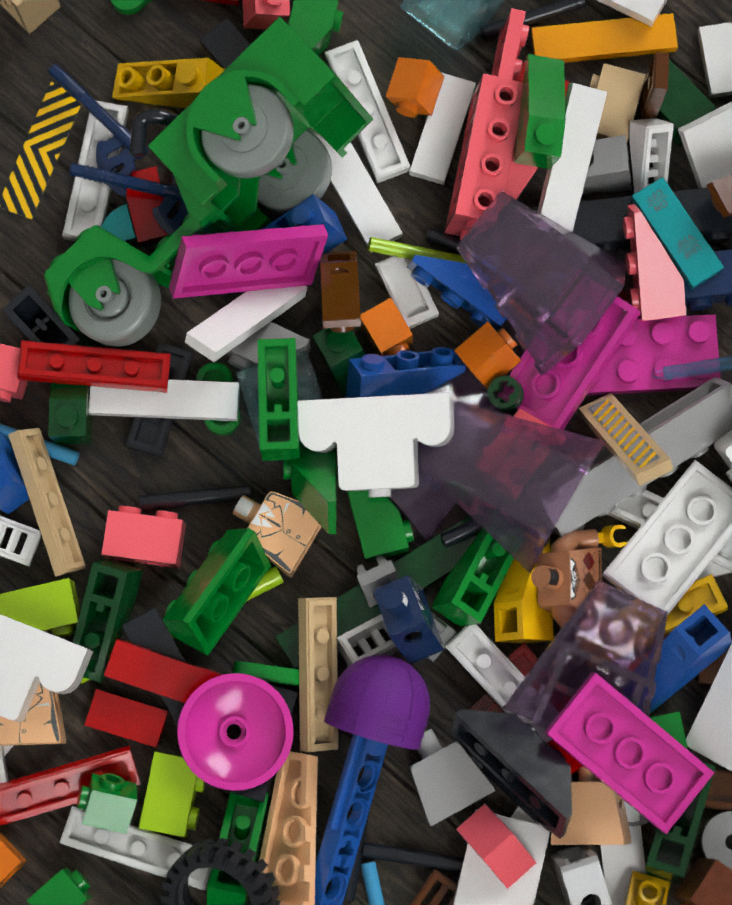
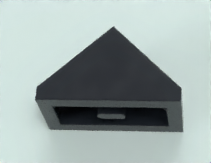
M30 285L2 309L29 341L75 345L80 340Z

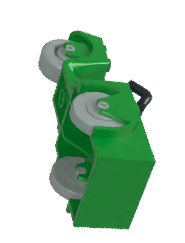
M279 16L217 78L207 84L180 115L168 110L152 108L142 110L136 115L131 129L130 155L134 157L145 156L146 133L149 124L167 126L148 147L171 171L170 185L178 186L188 214L184 218L183 224L172 235L164 237L150 256L98 225L83 230L77 236L75 243L64 254L54 258L49 265V269L44 273L48 289L46 293L51 299L54 312L65 325L103 345L121 347L137 342L152 329L157 321L161 308V292L158 284L169 289L182 236L260 230L264 225L267 226L272 221L257 205L258 202L272 212L285 214L312 194L321 199L331 180L332 162L327 148L313 133L322 137L343 158L347 154L344 148L374 119L340 78Z

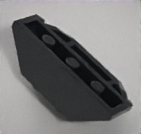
M464 709L455 713L451 730L452 737L458 743L463 744L466 753L477 766L528 816L547 831H551L559 839L566 834L572 816L571 766L567 763L563 754L556 749H552L539 737L538 732L532 725L524 723L516 714Z

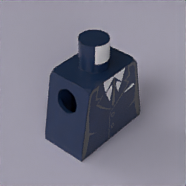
M404 576L374 590L388 634L410 665L445 650L423 589L410 576ZM411 632H421L418 638L411 640Z

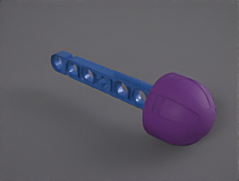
M373 655L356 661L338 678L330 697L324 722L340 730L352 733L353 736L315 865V905L343 904L388 744L414 750H420L430 712L429 692L417 670L407 662L393 656ZM364 766V770H363V774H362V776H361V779L357 782L359 772H360V770L362 769V767ZM353 804L352 812L349 818L347 819V813L349 811V808ZM332 879L331 886L328 892L325 894L326 887L329 881Z

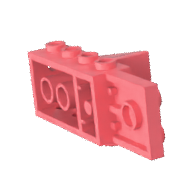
M511 8L499 33L491 75L483 73L471 98L444 232L460 236V240L468 244H481V241H488L540 168L514 163L523 82H518L522 67V60L518 59L521 47L524 48L529 31V26L523 25L526 11Z

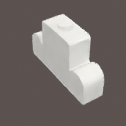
M450 393L298 401L300 440L305 447L316 452L327 453L337 448L340 489L346 491L368 490V497H391V489H411L419 485L418 441L429 447L437 448L447 444L453 437V395Z
M0 614V716L16 722H22L26 717L40 682L43 687L58 694L71 693L77 689L93 651Z

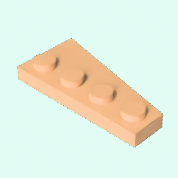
M291 751L285 763L276 774L259 861L263 859L268 865L264 870V874L273 872L276 878L272 886H278L280 894L276 900L280 901V905H315L318 757Z

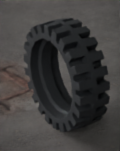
M212 838L192 845L175 861L162 883L161 889L164 891L161 894V903L167 905H195L192 902L188 889V879L193 871L198 868L208 867L224 871L238 880L249 894L252 905H280V901L276 900L280 893L278 886H272L276 879L273 872L264 874V870L268 866L263 859L257 863L252 860L256 852L249 848L244 854L241 852L243 844L235 841L228 847V839L220 838L214 843Z

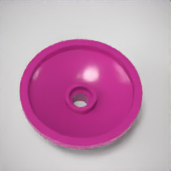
M239 673L217 676L199 686L185 702L178 720V745L187 766L204 782L225 790L253 788L269 780L285 763L293 742L291 713L279 692L262 679ZM232 724L237 725L241 731L240 736L235 740L230 739L226 733L227 728Z

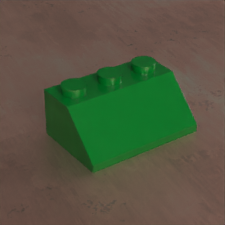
M249 528L227 530L220 540L212 544L204 563L199 569L192 572L188 578L186 588L178 599L173 600L166 609L165 617L162 621L173 637L207 656L210 654L271 567L255 531Z

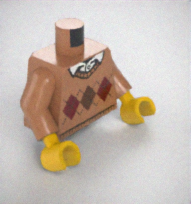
M609 525L604 527L601 532H597L596 529L573 531L562 537L560 536L551 545L550 552L539 553L537 567L533 570L531 577L533 584L538 588V605L540 608L550 612L554 620L565 632L597 636L598 633H601L608 642H616L627 638V635H619L614 627L615 625L628 624L626 618L616 617L600 622V619H603L602 548L598 547L599 543H602L607 548L625 546L627 542L617 543L613 538L614 531L626 529L625 526Z

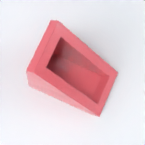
M483 804L456 829L507 889L536 864V861L516 836L486 804Z

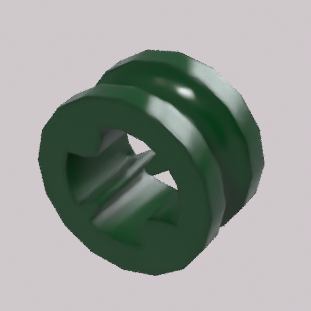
M499 376L490 383L488 398L495 407L503 411H512L522 404L524 389L514 378ZM507 384V387L514 389V393L509 395V401L505 403V400L500 397L498 398V394L503 392V386Z

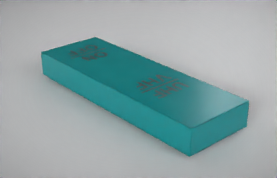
M663 177L632 195L630 200L642 212L691 290L723 271L724 266Z

